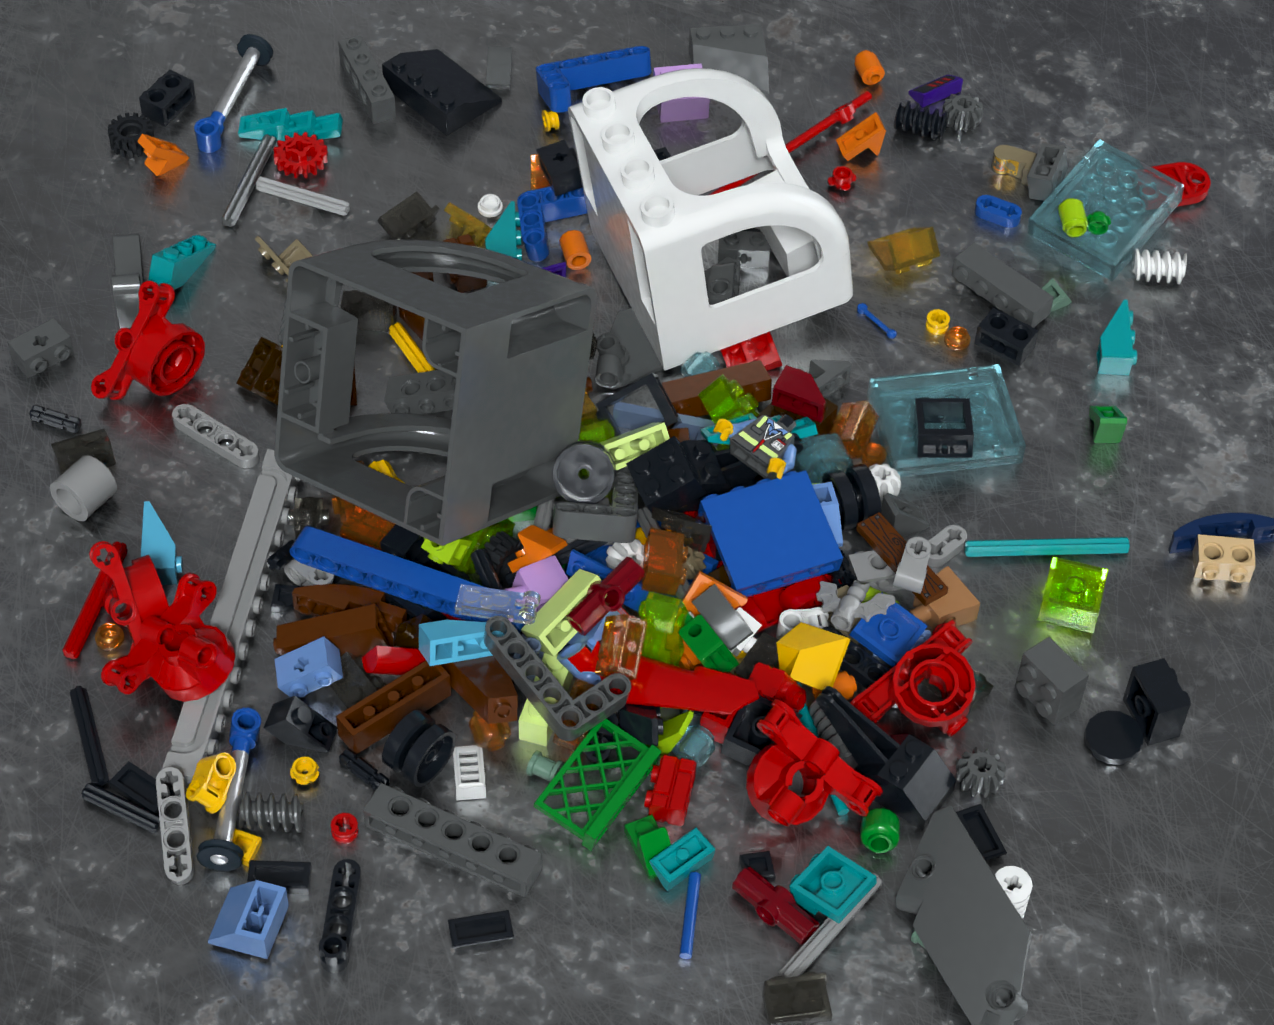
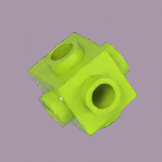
M465 536L441 546L424 538L421 548L429 552L428 557L439 564L445 562L449 565L460 566L473 541Z

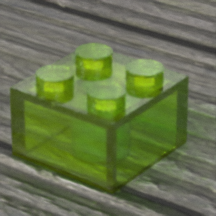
M1052 556L1037 620L1094 633L1108 569Z

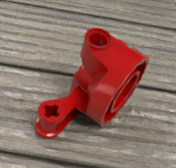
M145 281L140 286L139 313L131 328H121L116 333L115 345L119 352L111 368L97 375L92 380L91 391L96 398L123 399L133 379L158 396L171 395L182 389L200 368L205 355V342L202 336L183 323L172 324L165 318L175 298V292L171 285L166 283L158 285L154 281Z
M98 541L90 548V559L96 567L111 577L113 587L103 596V607L117 624L128 627L132 639L131 651L142 639L140 636L142 622L149 616L160 618L169 608L168 601L149 555L131 561L132 566L123 568L116 548L109 542ZM103 548L107 552H111L107 556L108 561L103 562L100 558L97 559V556L101 555L100 550ZM124 603L121 609L115 610L118 605Z
M189 572L183 575L179 580L173 603L160 618L149 616L142 622L140 626V636L142 639L129 654L105 664L101 672L103 683L108 686H116L121 693L129 695L136 691L145 678L150 675L161 689L174 700L182 702L193 701L213 693L226 681L231 673L236 656L233 645L226 635L217 627L205 625L199 617L215 599L217 593L216 585L209 580H200L199 576L195 573Z
M954 620L949 621L923 644L906 652L892 669L857 695L850 704L874 724L896 704L901 713L914 723L927 727H938L943 734H947L949 737L953 736L969 720L966 716L968 715L976 687L974 672L966 658L961 655L972 644V639L966 638L958 630ZM925 678L928 679L929 684L935 685L940 689L943 701L930 702L923 699L918 693V685Z
M773 700L771 710L763 720L760 719L757 722V727L775 743L765 746L756 754L747 771L746 789L750 802L759 815L774 824H781L787 827L798 825L813 819L823 809L828 795H836L853 812L866 817L869 813L868 808L876 796L882 795V788L876 782L858 773L839 757V750L825 739L817 738L800 722L790 706L780 700ZM798 770L803 778V790L800 796L787 789L788 786L792 785L793 776Z

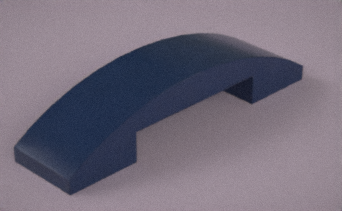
M1222 513L1202 517L1183 525L1173 532L1168 551L1170 554L1193 551L1198 534L1223 537L1246 536L1247 539H1254V544L1274 542V518L1250 513Z

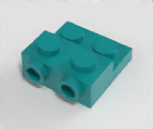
M827 846L820 854L817 853L813 856L809 866L801 874L798 873L793 877L789 888L796 904L813 915H816L819 911L839 924L877 884V876Z

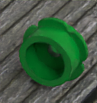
M1101 211L1093 212L1087 216V228L1090 233L1101 235L1107 232L1108 225L1111 224L1109 216H1106Z

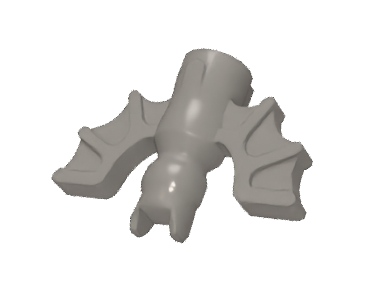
M856 580L848 589L847 595L843 596L842 599L837 597L838 589L834 583L821 581L820 591L816 593L817 601L823 603V613L834 612L831 617V623L835 629L848 632L851 630L855 618L860 617L869 622L870 618L874 615H886L888 607L895 604V597L893 595L877 593L871 600L861 603L866 597L870 584H859Z

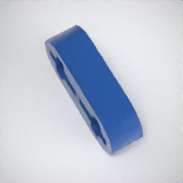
M982 195L977 198L975 205V214L983 220L1007 228H1014L1020 224L1022 210L1014 203L994 196Z

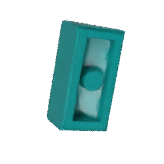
M696 827L652 858L649 863L663 887L669 891L689 877V873L697 871L711 861L716 849Z

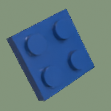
M895 602V604L888 607L886 615H874L870 618L869 622L861 618L849 635L891 667H894L905 653L911 650L928 626Z

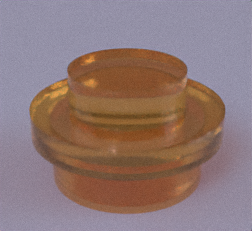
M954 326L946 332L944 343L952 350L961 351L970 345V336L965 328Z
M867 443L860 449L859 456L862 463L869 468L874 464L882 465L886 460L887 452L880 444Z
M114 623L102 624L95 634L96 645L100 649L107 651L117 649L124 642L123 630Z

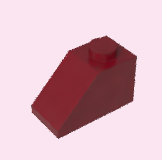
M786 365L773 387L771 405L822 423L826 401L810 373Z

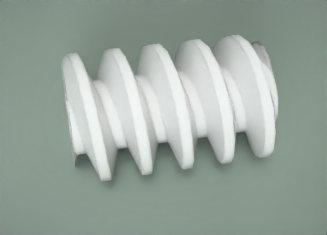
M1134 248L1131 259V273L1135 274L1136 281H1139L1141 275L1145 274L1146 282H1149L1152 275H1155L1157 283H1160L1162 276H1165L1167 284H1170L1172 277H1175L1177 284L1180 285L1185 276L1187 253H1184L1181 259L1179 252H1174L1171 257L1169 251H1164L1160 257L1159 251L1154 250L1150 257L1149 250L1144 249L1140 255L1139 250Z
M1005 866L997 871L995 877L1023 919L1033 887L1032 880L1022 868Z

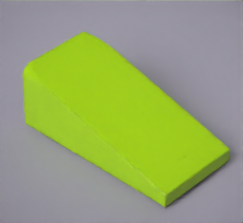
M687 711L663 722V735H658V746H655L662 751L660 758L663 755H668L683 737L694 716V712Z

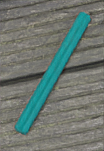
M1127 537L967 540L964 551L967 557L1128 553L1130 543Z

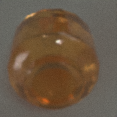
M476 711L473 712V717L469 721V728L476 746L488 748L489 752L503 748L505 746L504 742L511 736L508 722L488 724Z

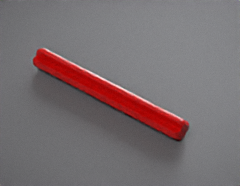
M115 541L112 545L118 551L120 560L123 562L128 552L127 545ZM102 570L99 571L62 649L66 658H78L103 605V596L110 590L113 584L111 577Z

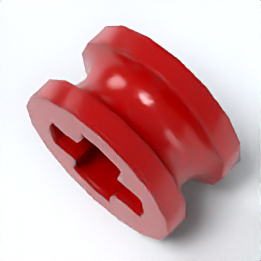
M340 813L332 819L331 833L335 841L347 844L357 838L359 829L354 815ZM344 824L350 826V829L346 828V832H340L339 827L343 828Z

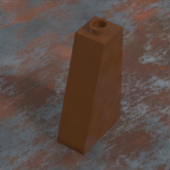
M376 604L277 625V637L273 639L276 654L282 656L321 637H325L340 650L341 662L362 661V657L376 645L394 647L395 644L394 633Z
M494 656L441 664L450 675L451 687L488 724L517 721V692L510 676Z

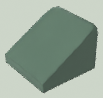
M1051 279L1042 287L1043 290L1054 297L1051 312L1072 303L1054 279Z

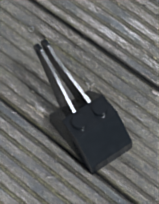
M792 433L794 435V446L796 447L797 455L803 450V445L800 442L799 435ZM684 440L681 442V445L687 451L706 494L674 512L698 511L701 498L711 494L721 495L729 493L733 488L741 486L759 474L730 454V448L717 451L714 445L707 440Z
M826 686L822 693L817 696L816 702L858 765L854 770L870 778L882 788V795L876 796L874 801L919 829L924 830L933 812L938 811L953 792L956 784L953 774L934 748L910 734H886L850 704L836 689Z

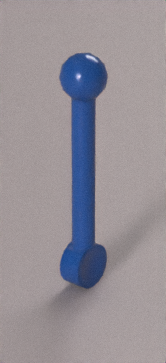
M858 304L857 312L869 317L887 333L889 339H894L897 336V332L894 329H889L867 310L866 304Z

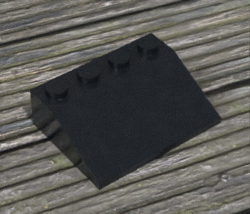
M439 49L399 53L382 64L383 76L392 93L446 136L502 102L501 97Z

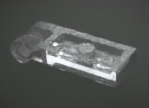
M461 584L455 604V614L490 619L493 616H503L510 622L533 624L537 615L535 608L539 606L541 596L535 591L520 593Z

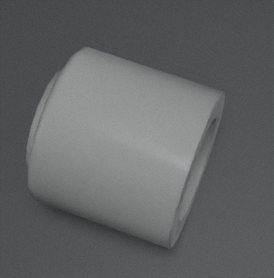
M83 455L50 484V492L57 505L67 515L75 520L85 521L117 492L118 485L115 477L105 464L90 455Z

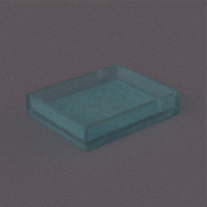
M1099 139L1029 218L1027 234L1113 281L1132 259L1134 248L1140 250L1182 201L1185 185ZM1069 198L1078 199L1083 203L1086 217L1093 212L1101 211L1111 218V224L1108 225L1107 232L1101 235L1092 234L1087 228L1083 235L1069 237L1062 228L1058 213L1059 205Z
M999 364L870 378L867 397L885 460L890 465V468L897 470L900 477L1022 463L1026 445ZM915 398H970L974 432L972 458L917 457L914 424ZM924 423L925 429H964L963 423Z

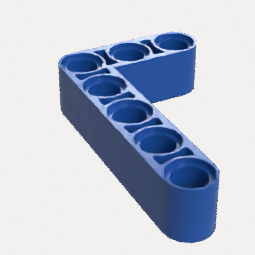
M636 46L556 61L536 67L538 93L551 111L559 113L568 111V107L572 106L571 90L644 77L652 73L650 48L646 46Z
M551 187L526 191L519 195L517 204L521 234L528 258L531 261L539 262L548 257L550 250L546 222L588 214L583 187L559 196H555Z

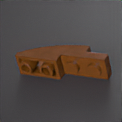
M323 584L294 588L292 592L294 609L304 615L317 617L376 604L392 632H396L398 626L402 622L407 621L406 609L386 603L385 592L371 588L344 584Z

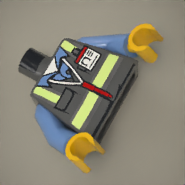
M767 415L740 423H731L726 419H719L713 432L722 433L720 436L722 441H726L728 437L730 438V454L763 478L773 480L777 477L781 479L784 473L794 468L797 450L794 446V435L791 431L796 427V422L789 415H783L777 422Z

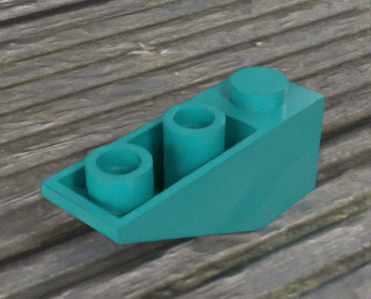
M515 201L509 203L487 235L485 246L488 250L522 260V248L516 247V245H521V230H516V227L521 226L519 212L515 211Z
M193 235L188 239L152 254L148 281H154L158 285L161 283L169 284L174 290L183 286L215 249L216 244L207 241L203 236Z
M1126 299L1123 300L1100 337L1096 352L1098 374L1129 376L1132 365L1137 363V350L1133 349L1132 346L1135 343V330H1131L1133 311L1129 310L1128 300Z

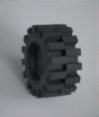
M134 112L133 116L125 113V117H122L120 114L117 116V120L112 119L111 124L108 125L111 149L117 155L120 153L121 157H125L126 154H129V158H134L133 154H137L138 157L142 156L144 148L137 142L141 134L154 137L151 120L149 118L146 119L143 114L138 117V113ZM128 134H138L132 137H126V135Z
M501 531L497 532L496 536L490 537V542L484 544V549L500 583L504 584L506 582V574L511 572L507 563L517 557L515 552L524 547L520 541Z

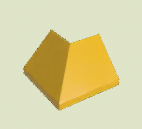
M800 622L776 642L779 669L785 671L795 682L822 691L826 686L833 687L850 639Z

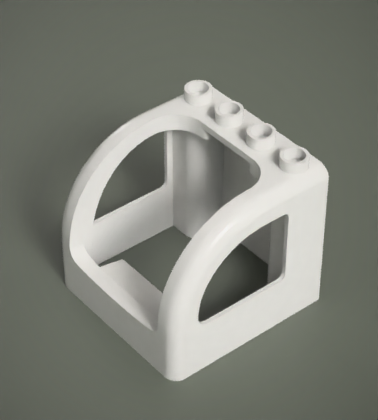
M705 68L681 69L656 75L614 91L604 87L590 89L584 94L583 102L568 107L591 231L664 371L839 306L852 298L853 283L850 245L843 221L834 207L824 197L808 188L785 146L780 121L767 97L751 82L736 74L721 70ZM683 97L714 99L728 105L741 116V126L732 135L661 161L657 158L639 125L644 114L652 107L662 102ZM773 170V172L748 185L713 195L699 196L757 173ZM759 227L787 277L710 305L701 253L702 247L709 242L733 233Z

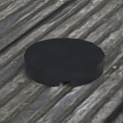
M1108 710L1097 713L1089 720L1084 732V743L1087 749L1089 747L1092 755L1097 760L1106 764L1122 765L1131 759L1134 760L1139 755L1144 743V737L1139 723L1131 716L1120 711Z

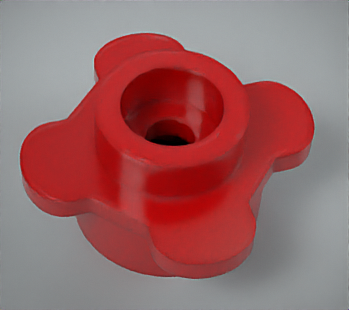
M839 166L833 170V175L828 178L827 182L830 186L847 191L850 189L851 183L856 181V175L852 173L850 168Z

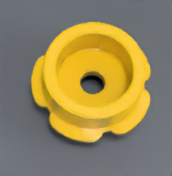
M300 757L294 761L290 769V776L296 780L297 784L307 785L318 779L320 774L318 771L319 766L310 757Z

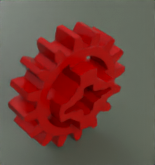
M294 132V137L291 138L285 135V141L278 140V147H274V164L277 165L278 171L284 170L285 176L291 173L294 174V178H298L299 174H303L304 178L308 177V173L317 175V169L323 170L324 163H328L327 145H324L323 139L317 140V135L315 134L308 137L307 132H304L302 136Z

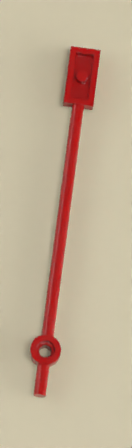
M866 91L849 103L839 106L830 113L831 115L785 144L789 154L836 122L840 121L841 124L852 120L856 109L872 99L871 93ZM759 173L722 186L709 195L740 187Z

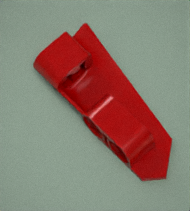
M824 574L781 589L748 597L747 603L743 606H738L735 610L740 607L762 625L757 632L759 633L778 624L779 616L785 610L821 607L822 602L817 601L816 593L821 588L820 582L832 583V577Z
M636 654L624 673L631 682V690L626 704L732 715L744 706L759 699L754 681L702 666L689 670ZM618 689L616 695L623 694V692L620 689Z

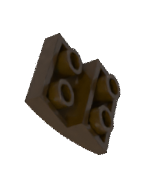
M261 337L254 347L245 368L241 371L236 384L278 405L283 347Z

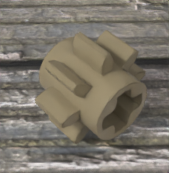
M689 545L682 546L674 552L687 580H693L699 570L703 572V569L706 568L703 562L705 556L700 549L695 551L693 546Z

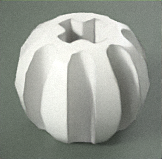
M885 463L883 465L874 464L870 466L869 469L876 481L881 503L886 493L898 496L901 489V479L897 470L890 468V465Z
M638 539L630 543L615 542L607 549L606 563L613 570L626 557L632 558L644 570L647 566V549Z

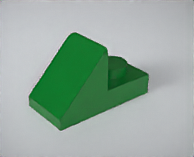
M1090 406L1089 417L1094 421V443H1120L1127 425V417L1117 406Z
M649 815L625 824L624 832L648 878L652 879L657 877L649 861L668 848L671 843L666 828H659L653 815Z

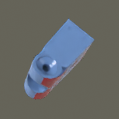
M622 605L617 611H609L585 636L577 632L568 642L570 645L558 654L557 660L589 690L609 675L614 673L624 675L632 658L636 654H641L651 635ZM612 688L610 691L613 694H617L618 688Z

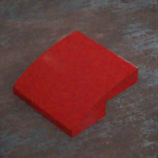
M770 331L721 349L727 367L761 360L767 371L783 366Z

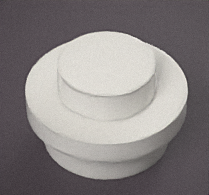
M486 194L478 202V211L485 217H496L503 211V204L498 196Z

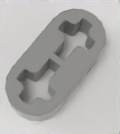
M949 525L928 541L931 545V553L934 554L929 556V567L938 568L943 566L964 549L967 539V533L964 528L958 525Z

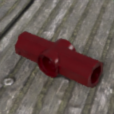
M626 557L603 581L593 582L588 588L587 596L567 615V621L571 627L579 634L585 636L609 611L619 610L624 603L625 595L644 577L645 572L642 567L632 558Z
M751 867L744 868L733 882L732 889L755 907V911L760 919L770 926L777 925L800 945L805 944L819 928L820 923L796 905L793 895L786 888L780 885L774 887Z

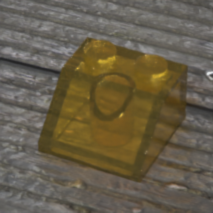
M912 227L868 241L869 248L884 270L895 271V274L910 271L909 266L917 264L918 267L932 264L933 258L940 257L933 227Z

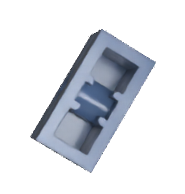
M321 637L274 659L278 688L289 697H305L307 694L329 686L343 678L340 650L325 637Z

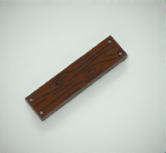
M878 512L858 523L856 530L896 574L907 542L884 516ZM927 565V573L921 594L912 593L924 606H927L948 593V587Z

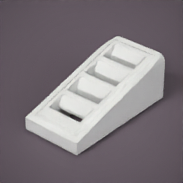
M482 745L455 747L453 761L456 801L486 798ZM477 754V757L459 758V755ZM474 762H477V764H478V765L460 766L461 763H474ZM478 771V773L461 774V772ZM479 779V782L461 783L463 780Z

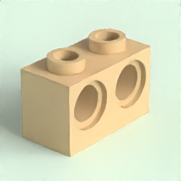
M1198 534L1193 548L1194 578L1250 583L1256 566L1254 539Z

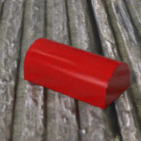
M378 645L362 657L363 668L367 673L401 676L426 661L417 648Z

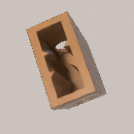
M947 566L936 575L948 587V593L927 606H924L915 596L913 602L914 609L909 611L923 623L927 622L933 630L939 624L948 623L951 620H954L956 627L977 620L980 602L950 567Z

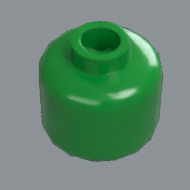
M884 808L869 810L866 817L863 816L861 820L860 836L863 845L876 853H885L893 850L900 840V822L897 815L891 810Z

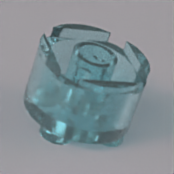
M833 433L803 438L800 441L803 445V450L796 455L794 468L797 473L806 470L811 483H822L825 473L841 470L845 473L847 468L854 466L839 435Z

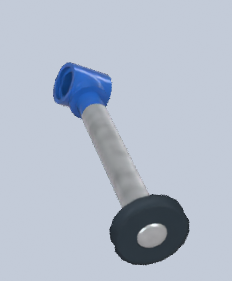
M254 34L242 36L237 44V50L242 60L211 116L196 122L194 130L198 148L202 152L212 153L221 148V135L224 131L223 123L255 65H267L273 57L272 46L260 36Z
M251 708L238 709L231 718L229 743L232 746L231 756L236 762V772L230 783L226 801L219 811L214 839L200 843L198 847L199 852L196 855L197 861L201 865L215 871L228 872L240 868L242 864L241 859L244 856L243 850L238 845L232 843L249 753L255 747L260 734L261 717L257 711Z

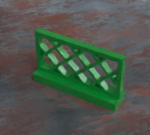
M605 719L590 730L535 801L533 807L583 840L581 845L592 851L651 773L653 766L657 765L662 751L654 745H651L650 748ZM603 727L613 734L614 742L599 744L597 733ZM631 746L640 752L636 759L623 760L621 748ZM616 748L618 761L602 763L600 750ZM595 751L598 764L582 765L580 755L582 752ZM620 768L621 779L619 781L606 782L604 769ZM599 770L601 783L586 785L583 772ZM578 773L581 786L565 787L563 777L566 774ZM603 789L605 800L602 803L590 804L587 791ZM582 792L585 805L569 807L566 794ZM562 795L564 808L552 809L544 802L549 796ZM586 811L588 822L583 829L571 821L570 813Z

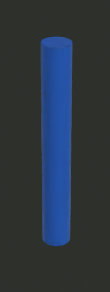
M698 872L689 873L679 955L682 959L692 958L701 874Z

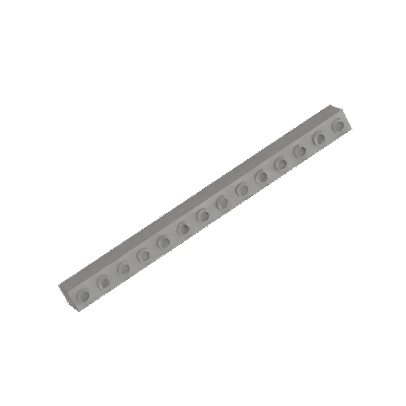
M271 449L266 451L262 463L261 475H258L209 626L217 627L232 643L236 655L233 669L226 681L213 693L201 699L183 703L171 740L172 747L170 752H167L162 769L166 767L177 768L185 778L186 790L192 781L199 760L217 753V736L225 728L226 715L224 714L226 708H231L234 696L232 689L234 684L239 683L241 676L240 663L241 660H246L247 641L249 637L254 636L256 621L254 619L256 614H260L262 611L263 591H268L270 565L267 563V559L276 552L277 546L281 547L283 544L284 524L288 525L290 522V505L296 502L298 494L296 486L298 481L302 482L301 479L284 472L278 466L274 450ZM173 775L168 776V781L164 782V784L168 788L173 789V783L178 780H175Z

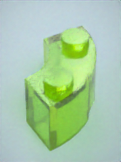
M649 591L646 600H643L639 607L641 621L635 649L637 655L676 666L679 665L685 648L683 639L678 631L684 626L688 613L681 599Z

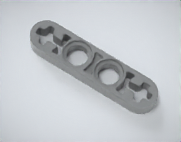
M181 404L173 409L172 418L174 426L181 432L243 469L253 468L259 463V449L252 441L192 405ZM204 426L212 428L209 433H200L198 431ZM223 439H231L233 441L228 446L219 444Z
M166 767L156 776L164 870L172 883L184 885L192 880L195 871L188 800L186 798V781L177 768ZM173 775L175 780H178L173 783V791L176 796H170L168 786L163 784L168 781V776ZM173 803L181 805L182 812L178 817L168 818L166 816V809L169 805ZM174 833H182L185 836L183 845L178 848H172L168 843L170 836ZM170 855H180L182 865L187 868L182 871V876L178 877L175 872H172V870L177 869V859L175 856L170 857Z

